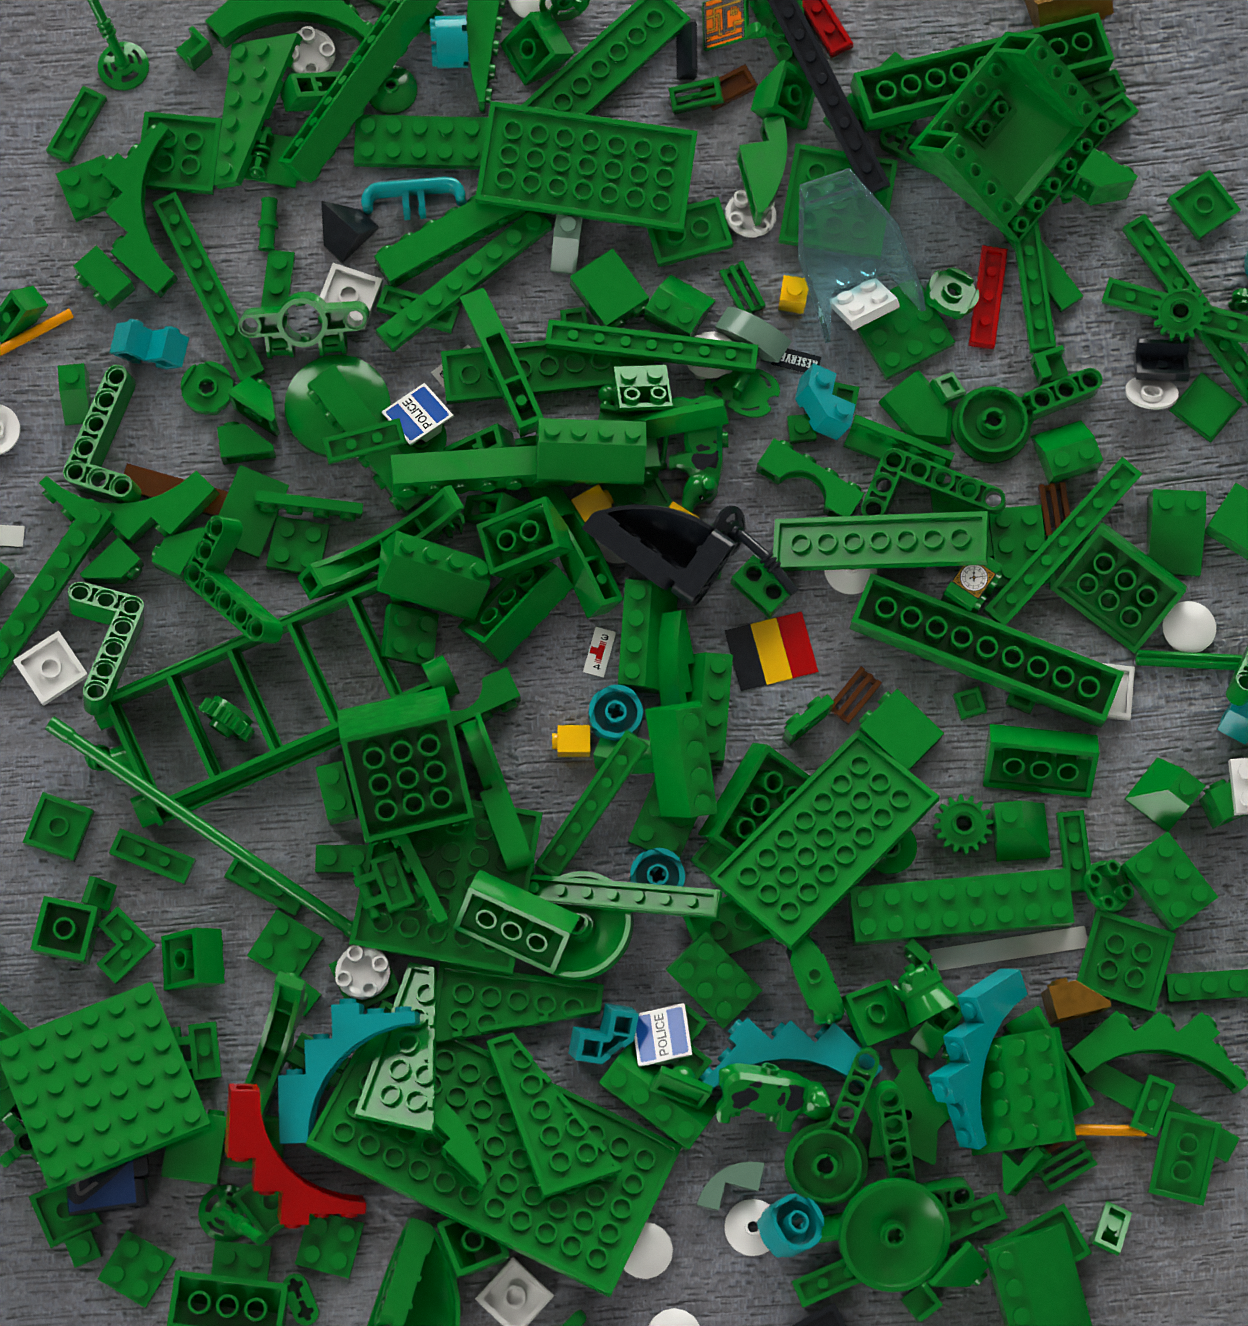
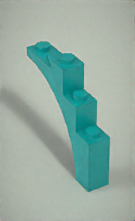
M1000 968L957 996L965 1022L943 1036L951 1062L929 1075L936 1102L946 1103L959 1146L963 1148L981 1149L987 1145L982 1125L980 1103L982 1075L990 1045L999 1026L1012 1008L1028 995L1020 969Z
M355 998L339 999V1004L331 1005L332 1039H330V1034H313V1040H305L306 1074H303V1069L286 1070V1075H278L280 1144L306 1143L315 1127V1118L320 1099L329 1080L347 1057L359 1046L377 1035L399 1027L420 1024V1013L412 1011V1007H395V1012L384 1013V1008L367 1009V1014H365L364 1005L356 1003Z
M747 1017L743 1022L738 1019L728 1030L731 1035L727 1041L735 1048L731 1050L727 1047L717 1058L721 1063L714 1070L709 1067L698 1080L711 1085L713 1090L719 1085V1070L727 1065L735 1063L759 1065L779 1061L804 1062L826 1068L847 1078L855 1055L861 1047L835 1023L830 1027L824 1025L815 1034L814 1037L817 1039L815 1043L791 1020L786 1025L781 1022L771 1033L774 1036L773 1040H771ZM863 1054L859 1058V1063L864 1068H871L875 1064V1060L868 1054ZM879 1065V1067H878V1069H877V1072H876V1074H875V1077H876V1076L881 1072V1070L883 1069L880 1065ZM860 1080L851 1081L860 1090L865 1089L864 1084Z

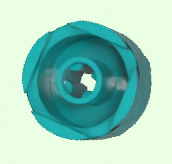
M466 15L435 16L434 19H430L431 42L436 41V44H431L432 67H437L438 69L469 68Z
M610 685L598 691L592 697L589 705V725L592 732L599 739L602 737L618 742L626 730L637 735L641 728L643 707L640 699L632 689L623 685ZM615 710L620 711V716L617 719L612 718Z
M653 848L644 851L636 857L631 866L630 882L684 886L685 870L679 857L668 849ZM662 873L664 881L659 880L657 883L652 881L653 877L651 874Z
M800 1194L787 1195L769 1205L758 1219L757 1227L761 1239L775 1257H794L812 1248L820 1241L824 1218L818 1205L810 1198L798 1196Z

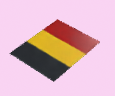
M802 611L724 630L730 653L733 655V664L741 691L819 672Z

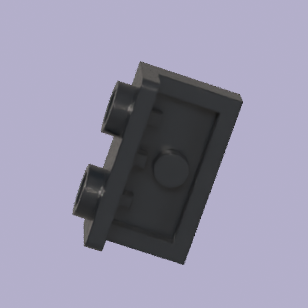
M1138 339L1133 356L1136 380L1189 381V341Z

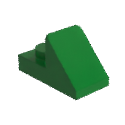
M1036 1146L1025 1152L1022 1156L1023 1162L1021 1163L1012 1153L1003 1151V1191L1007 1195L1016 1196L1053 1155L1046 1148Z
M1106 1201L1097 1227L1090 1236L1089 1241L1119 1256L1132 1212Z

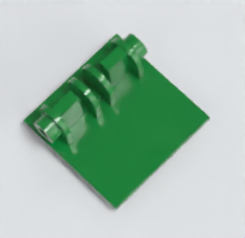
M263 126L261 129L263 135L260 141H256L251 152L253 159L244 179L296 188L297 179L278 162L294 137L273 134L270 127Z

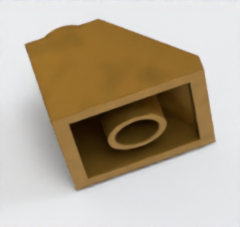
M1067 978L1051 981V984L1047 985V989L1041 993L1049 1025L1101 1013L1112 1006L1107 998L1076 980L1068 982Z

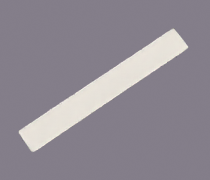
M1085 926L932 949L929 952L932 956V969L933 964L936 963L940 971L1085 948L1087 934Z

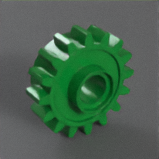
M1178 283L1176 290H1173L1170 285L1167 286L1168 293L1165 295L1159 292L1158 295L1161 301L1153 302V306L1158 310L1152 312V317L1159 318L1154 322L1155 328L1162 327L1160 335L1164 336L1168 333L1170 341H1173L1175 337H1179L1181 342H1184L1185 337L1188 336L1192 340L1195 339V332H1204L1201 325L1209 324V319L1204 316L1210 314V308L1204 307L1208 303L1207 297L1200 299L1202 290L1199 289L1195 293L1192 292V284L1183 289L1182 284ZM1178 308H1185L1188 310V315L1184 318H1177L1174 316V311Z
M217 695L212 700L206 697L198 707L200 712L211 719L209 725L227 738L230 735H234L237 739L248 742L255 732L251 728L253 720Z
M959 794L956 802L952 797H949L947 799L948 807L941 803L938 808L942 814L935 813L933 817L939 821L932 827L933 830L939 831L936 840L942 839L944 841L942 848L951 847L953 854L958 850H962L963 855H967L970 848L977 852L979 850L978 843L985 846L988 841L984 836H991L993 832L987 829L988 826L993 824V820L986 819V816L991 811L989 809L984 811L981 809L983 801L977 804L973 803L974 796L972 795L967 801H964L963 795ZM956 820H966L969 824V830L961 831L958 829Z

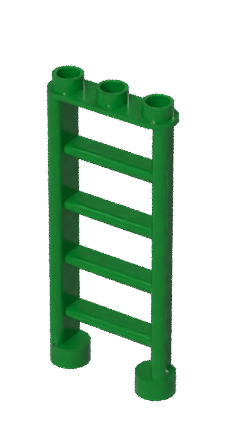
M377 573L363 582L277 619L282 624L283 634L290 633L331 725L288 744H282L242 652L263 642L251 641L244 634L116 689L107 711L102 715L94 717L101 731L115 726L121 740V745L109 749L111 757L157 788L122 705L169 685L209 776V779L169 796L188 810L193 811L341 745L337 716L339 709L303 631V625L349 606L390 698L442 686L445 688L447 699L460 694L443 655L421 664L427 682L402 692L388 659L380 658L382 646L361 601L379 593L377 591ZM388 595L392 604L402 605L409 602ZM229 658L270 752L223 772L182 679ZM142 794L130 798L143 828L155 823L160 827L165 825L166 822L175 819L174 816Z

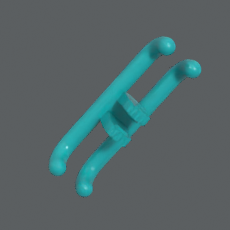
M453 177L377 182L365 188L361 198L363 212L369 215L373 212V203L377 199L402 197L404 220H410V196H418L419 216L421 219H427L425 195L451 193L455 196L456 204L461 207L466 204V194L463 185Z

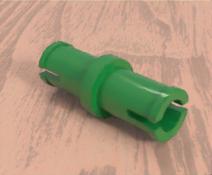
M274 197L261 198V219L258 220L257 226L260 228L258 249L262 252L275 250V231L278 229L279 223L276 221L278 200Z

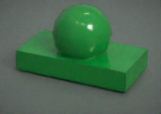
M684 1065L676 1066L673 1069L662 1066L651 1081L649 1089L652 1092L697 1110L702 1108L712 1094V1086L696 1080L693 1070Z

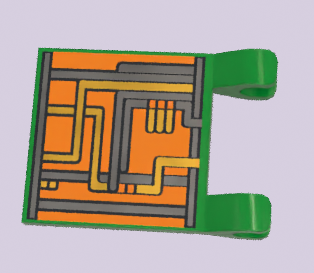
M709 0L702 2L704 51L707 52L747 39L766 37L767 28L765 26L761 27L759 22L749 25L748 1L751 0Z

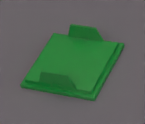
M1201 372L1169 411L1211 443L1243 404Z

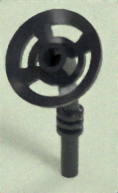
M733 505L722 509L717 515L713 526L736 543L730 557L737 552L741 543H743L761 559L760 563H764L763 567L765 569L768 568L767 572L774 575L790 596L795 594L799 589L780 567L781 562H776L777 557H772L773 552L769 553L745 531V517L742 510ZM735 513V520L727 523L726 519Z

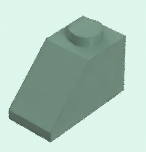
M556 215L550 272L570 275L577 272L583 218Z

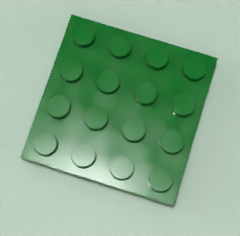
M796 143L778 243L881 261L898 160L877 157L891 187L867 198L844 151Z
M1059 1027L993 1038L982 1075L980 1100L982 1125L987 1145L981 1149L971 1148L972 1156L1077 1140Z

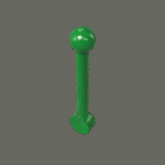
M669 435L664 436L662 452L660 458V471H663L667 468V463L665 462Z

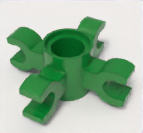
M10 1112L2 1120L15 1134L14 1146L0 1157V1164L4 1168H8L23 1154H31L39 1165L34 1149L27 1150L22 1145V1139L27 1134L25 1126L14 1112Z

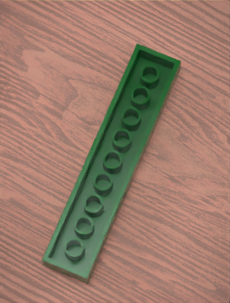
M1099 13L1018 32L1041 34L1077 80L1109 71L1115 59ZM1001 37L855 72L850 89L864 131L869 132L937 115Z
M873 573L869 576L849 627L850 630L1099 728L1103 726L1107 719L1124 674L1123 671Z

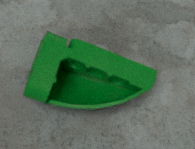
M413 1217L406 1221L383 1277L367 1326H460V1296L453 1266L442 1241L429 1223Z

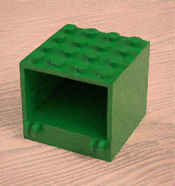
M444 686L337 711L340 740L365 843L372 842L374 846L378 845V840L383 839V842L386 843L389 842V837L452 823L453 827L459 826L458 821L463 820L464 824H468L470 818H475Z

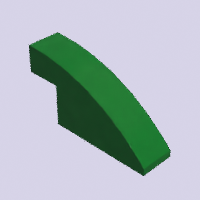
M783 115L763 118L760 129L763 142L739 145L736 160L755 226L760 225L767 216L780 188L787 156V132Z

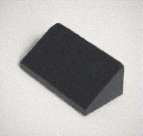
M691 21L685 25L676 36L677 79L695 80L697 78L696 21Z

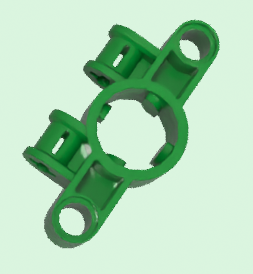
M297 292L289 296L282 306L256 307L245 310L238 322V329L245 337H264L268 359H273L274 356L285 355L294 358L296 346L309 347L318 343L320 356H325L326 353L332 352L347 354V332L358 331L364 328L369 318V309L361 301L326 303L320 296L314 293ZM295 304L296 307L309 304L319 312L318 320L319 323H322V328L315 334L307 332L298 334L290 328L289 313H286V310ZM350 312H360L363 319L359 321L353 320L350 317ZM253 318L258 326L254 328L249 327L245 319Z

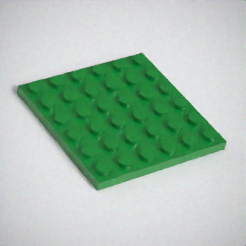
M471 800L475 818H470L468 824H464L462 820L458 821L459 826L453 827L452 823L407 833L449 919V923L439 927L436 921L430 922L424 909L429 905L424 896L418 897L412 885L413 882H416L413 873H407L403 867L400 858L404 857L401 848L395 849L390 838L389 842L386 843L383 842V839L378 840V845L374 846L372 842H369L364 866L365 874L373 871L370 860L396 851L415 904L392 913L388 912L386 904L378 906L381 917L371 920L368 911H364L362 906L364 900L359 891L349 945L513 975L516 957L457 931L453 927L469 886L479 870L528 892L534 863L508 872L482 801ZM515 808L534 860L543 812ZM377 880L369 884L374 897L382 894Z
M152 981L0 1041V1063L50 1193L211 1128L210 1120Z

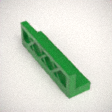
M857 414L853 419L851 429L843 446L877 461L881 460L886 450L898 448L949 468L955 454ZM892 456L888 460V465L896 468L900 466L902 458ZM919 465L913 469L912 474L923 477L927 469ZM946 475L940 476L937 484L943 483Z

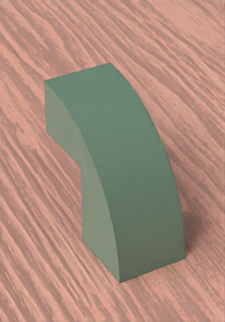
M730 306L727 307L715 326L720 333L725 334L732 341L759 345L757 356L763 361L778 363L792 342L782 332L761 318Z
M741 1162L724 1168L706 1184L696 1206L719 1211L725 1184L758 1192L765 1163Z

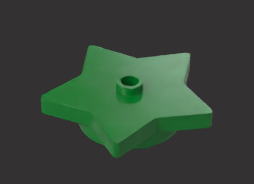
M909 1061L893 1082L898 1086L903 1095L905 1110L910 1111L912 1114L911 1120L907 1121L912 1156L929 1165H934L936 1163L938 1129L950 1118L946 1103L936 1102L935 1095L928 1090L915 1063ZM875 1088L869 1090L862 1107L872 1123L868 1149L869 1158L883 1155L874 1096ZM864 1090L856 1091L855 1094H860ZM887 1092L882 1100H892L895 1092ZM893 1118L889 1120L886 1127H895L899 1123V1119ZM894 1146L891 1153L902 1151L903 1146Z

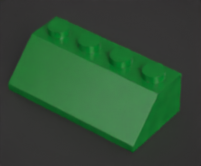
M539 418L536 430V481L643 485L647 446L646 422Z
M395 531L381 543L377 582L378 592L469 621L475 620L490 586L491 575L486 560L400 531Z
M547 561L506 579L503 578L484 598L475 620L469 621L464 619L457 628L488 656L502 663L531 634V631L549 615V612L567 596V593L574 585L557 565Z
M625 579L618 685L626 686L634 692L659 694L658 649L662 613L677 611L678 597L671 592L672 587H669L666 591L652 581Z
M709 652L693 654L695 663L688 664L693 691L686 692L687 702L700 701L702 704L711 766L723 767L733 655Z
M700 701L645 709L660 816L692 818L717 814L704 711Z
M989 724L985 747L983 786L1091 798L1100 754L1098 736Z
M479 870L469 886L453 929L554 974L580 916Z
M1038 1005L1002 1027L1004 1030L1002 1036L1051 1028ZM1063 1049L1073 1116L1095 1105Z
M635 1042L630 1043L599 1081V1086L688 1152L716 1114L717 1103L708 1098L702 1108L697 1110L650 1091L651 1081L662 1066H667L651 1064L639 1067Z
M175 1270L167 1326H285L289 1284Z

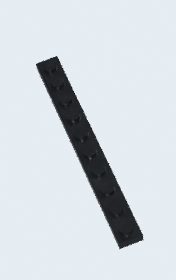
M767 0L866 197L869 198L891 187L797 0Z

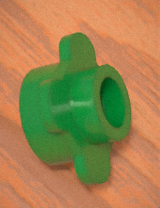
M1236 289L1232 293V301L1228 303V307L1240 312L1248 311V289Z

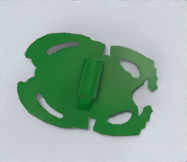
M755 369V373L732 371L721 376L719 381L713 382L711 385V379H706L704 383L705 395L717 397L718 400L723 399L724 404H726L727 400L730 401L727 405L730 409L748 418H760L770 413L772 408L768 406L769 398L773 396L779 397L780 386L777 380L761 369ZM760 376H763L768 380V382L771 385V388H768L765 380ZM714 387H717L719 389V391L722 393V397L717 396L714 393ZM757 407L760 408V409L754 410V411L742 410V409H754V408H757Z

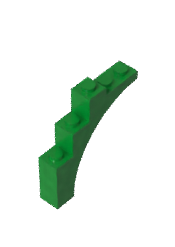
M228 0L205 20L208 32L225 49L239 38L259 28L278 23L306 22L321 24L338 29L357 39L360 43L373 27L372 23L369 21L364 22L359 17V12L350 4V0Z
M162 121L157 126L154 124L145 133L146 138L140 144H135L130 148L126 159L117 152L114 157L109 156L103 162L102 170L100 171L102 176L122 193L119 197L116 195L107 204L108 209L105 212L110 219L127 233L125 236L121 235L115 240L112 245L113 249L110 252L160 299L178 280L154 248L148 231L145 213L146 187L151 168L160 150L172 136L170 129Z
M195 471L176 487L161 495L143 501L123 504L97 502L114 513V516L92 549L94 550L111 531L123 542L128 539L134 545L154 524V527L164 537L168 534L173 536L182 533L220 493L203 476ZM45 476L39 482L45 489L42 494L53 504L58 501L64 507L61 512L71 522L78 517L89 500L63 489L48 476Z
M452 485L443 487L425 504L395 525L353 548L310 564L297 579L309 600L347 589L362 582L370 573L378 571L381 543L395 531L434 543L443 534L442 529L464 509V506Z
M279 971L275 979L267 1020L244 1083L258 1085L263 1120L277 1092L278 1075L281 1074L286 1059L294 1045V1034L308 1002V994L305 993L306 981L302 980L299 975L291 972L284 973Z
M1115 1011L1066 1053L1080 1078L1097 1066L1115 1058L1134 1054H1161L1180 1058L1201 1067L1219 1079L1233 1094L1241 1091L1248 1085L1243 1069L1236 1064L1234 1065L1228 1059V1053L1219 1043L1215 1044L1213 1041L1220 1032L1216 1029L1217 1024L1210 1016L1204 1015L1203 1012L1194 1016L1182 1028L1176 1031L1174 1029L1175 1024L1166 1014L1162 1015L1159 1011L1134 1031L1129 1018Z

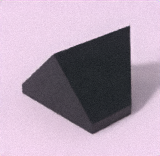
M321 201L324 247L343 264L379 229V226L360 209Z

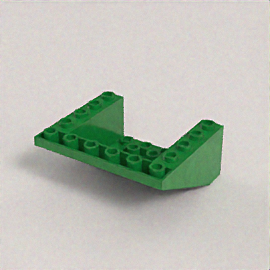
M1005 32L909 149L929 171L1014 242H1020L1077 173L1093 148L1096 149L1115 125L1041 34Z

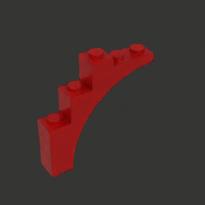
M229 1084L225 1139L227 1158H232L233 1161L245 1162L249 1158H253L251 1178L253 1190L258 1191V1194L274 1195L275 1191H279L277 1217L280 1225L291 1229L300 1228L301 1225H309V1214L319 1218L329 1217L330 1214H341V1216L346 1218H355L358 1214H366V1201L363 1195L340 1193L320 1187L302 1177L285 1163L272 1146L265 1131L261 1115L260 1090L257 1084Z

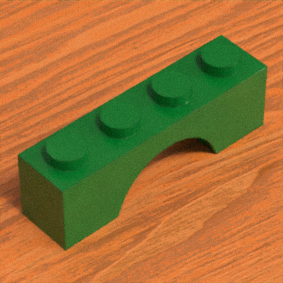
M775 438L772 440L757 463L756 472L777 485L791 478L807 479L813 482L822 492L824 514L829 517L853 516L865 494L861 492L862 489L857 484L851 481L847 483L840 479L838 473L831 468L826 467L824 469L817 465L816 460L810 455L799 454L787 441H778Z
M507 667L482 678V691L473 705L459 711L450 710L456 735L463 732L462 723L476 719L474 713L480 712L484 723L493 718L492 714L501 710L503 713L509 712L518 706L517 703L521 702V697Z

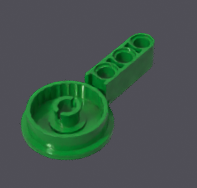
M1086 368L1023 394V397H1018L1013 392L996 386H985L972 390L959 401L952 416L954 439L965 454L977 461L984 463L1007 461L1024 448L1030 436L1031 425L1035 420L1095 396L1102 384V375L1094 368ZM1090 379L1095 386L1087 387L1084 385L1083 380ZM1059 389H1067L1071 396H1062L1059 393ZM1042 398L1047 403V406L1037 405L1035 399ZM993 417L998 420L999 425L992 426L988 423L985 424L987 418Z
M480 712L474 713L476 719L462 723L461 727L468 743L466 749L474 770L477 769L485 790L480 793L506 867L508 872L532 864L534 860Z
M864 1047L856 1053L831 1117L826 1121L815 1122L802 1128L795 1134L787 1147L784 1166L791 1187L797 1194H800L799 1196L810 1198L817 1205L833 1206L844 1203L857 1194L865 1182L868 1172V1156L863 1142L856 1134L855 1125L879 1067L880 1057L873 1048ZM861 1055H872L875 1059V1064L871 1068H864L859 1063ZM853 1080H860L864 1084L865 1089L860 1094H854L849 1089V1083ZM841 1107H851L854 1111V1117L850 1120L842 1119L838 1112ZM829 1157L833 1162L834 1168L829 1172H824L819 1168L818 1162L823 1158Z

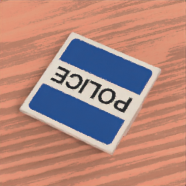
M425 383L382 411V414L388 421L400 418L405 439L410 446L420 439L425 442L429 441L441 433L442 424L454 417Z
M685 1003L639 1013L634 1038L639 1067L651 1064L660 1066L677 1062L679 1058L693 1055Z

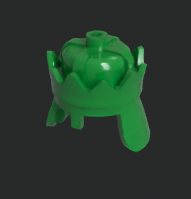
M914 963L904 967L906 973L898 978L899 987L896 985L892 986L896 995L906 1006L910 1029L921 1025L923 1021L959 1003L958 998L943 984V979L936 963L933 964V970L927 964H921L915 967Z

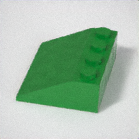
M1102 521L1052 585L1054 587L1050 589L1135 654L1184 595L1187 586ZM1085 555L1087 559L1086 566L1081 571H1072L1073 568L1082 567L1084 563L1082 556ZM1100 556L1103 557V567L1098 563ZM1098 573L1104 576V587H1098ZM1077 581V587L1058 588L1061 582ZM1080 581H1095L1096 586L1081 587Z
M752 743L716 803L718 813L708 816L698 835L713 846L723 850L724 853L732 855L738 849L733 846L737 839H745L740 844L741 846L810 776L769 745ZM755 816H763V820L756 827L754 822Z
M1064 1223L982 1246L1005 1326H1092Z

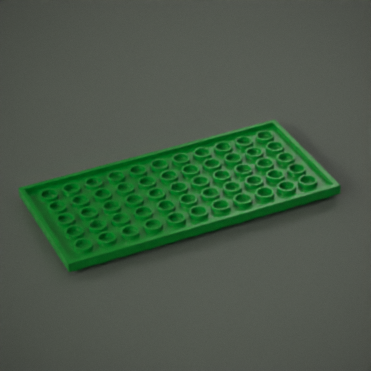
M383 1000L379 1008H384V1013H391L393 1004ZM383 1033L356 1049L306 1141V1147L610 1298L682 1146L552 1083L566 1097L587 1123L590 1131L598 1141L604 1144L607 1152L615 1162L617 1161L621 1165L623 1170L620 1173L542 1198L489 1052L464 1039L436 1043L435 1114L447 1103L470 1132L481 1156L487 1178L486 1188L480 1193L441 1155L445 1142L436 1133L432 1135L357 1118L354 1113Z

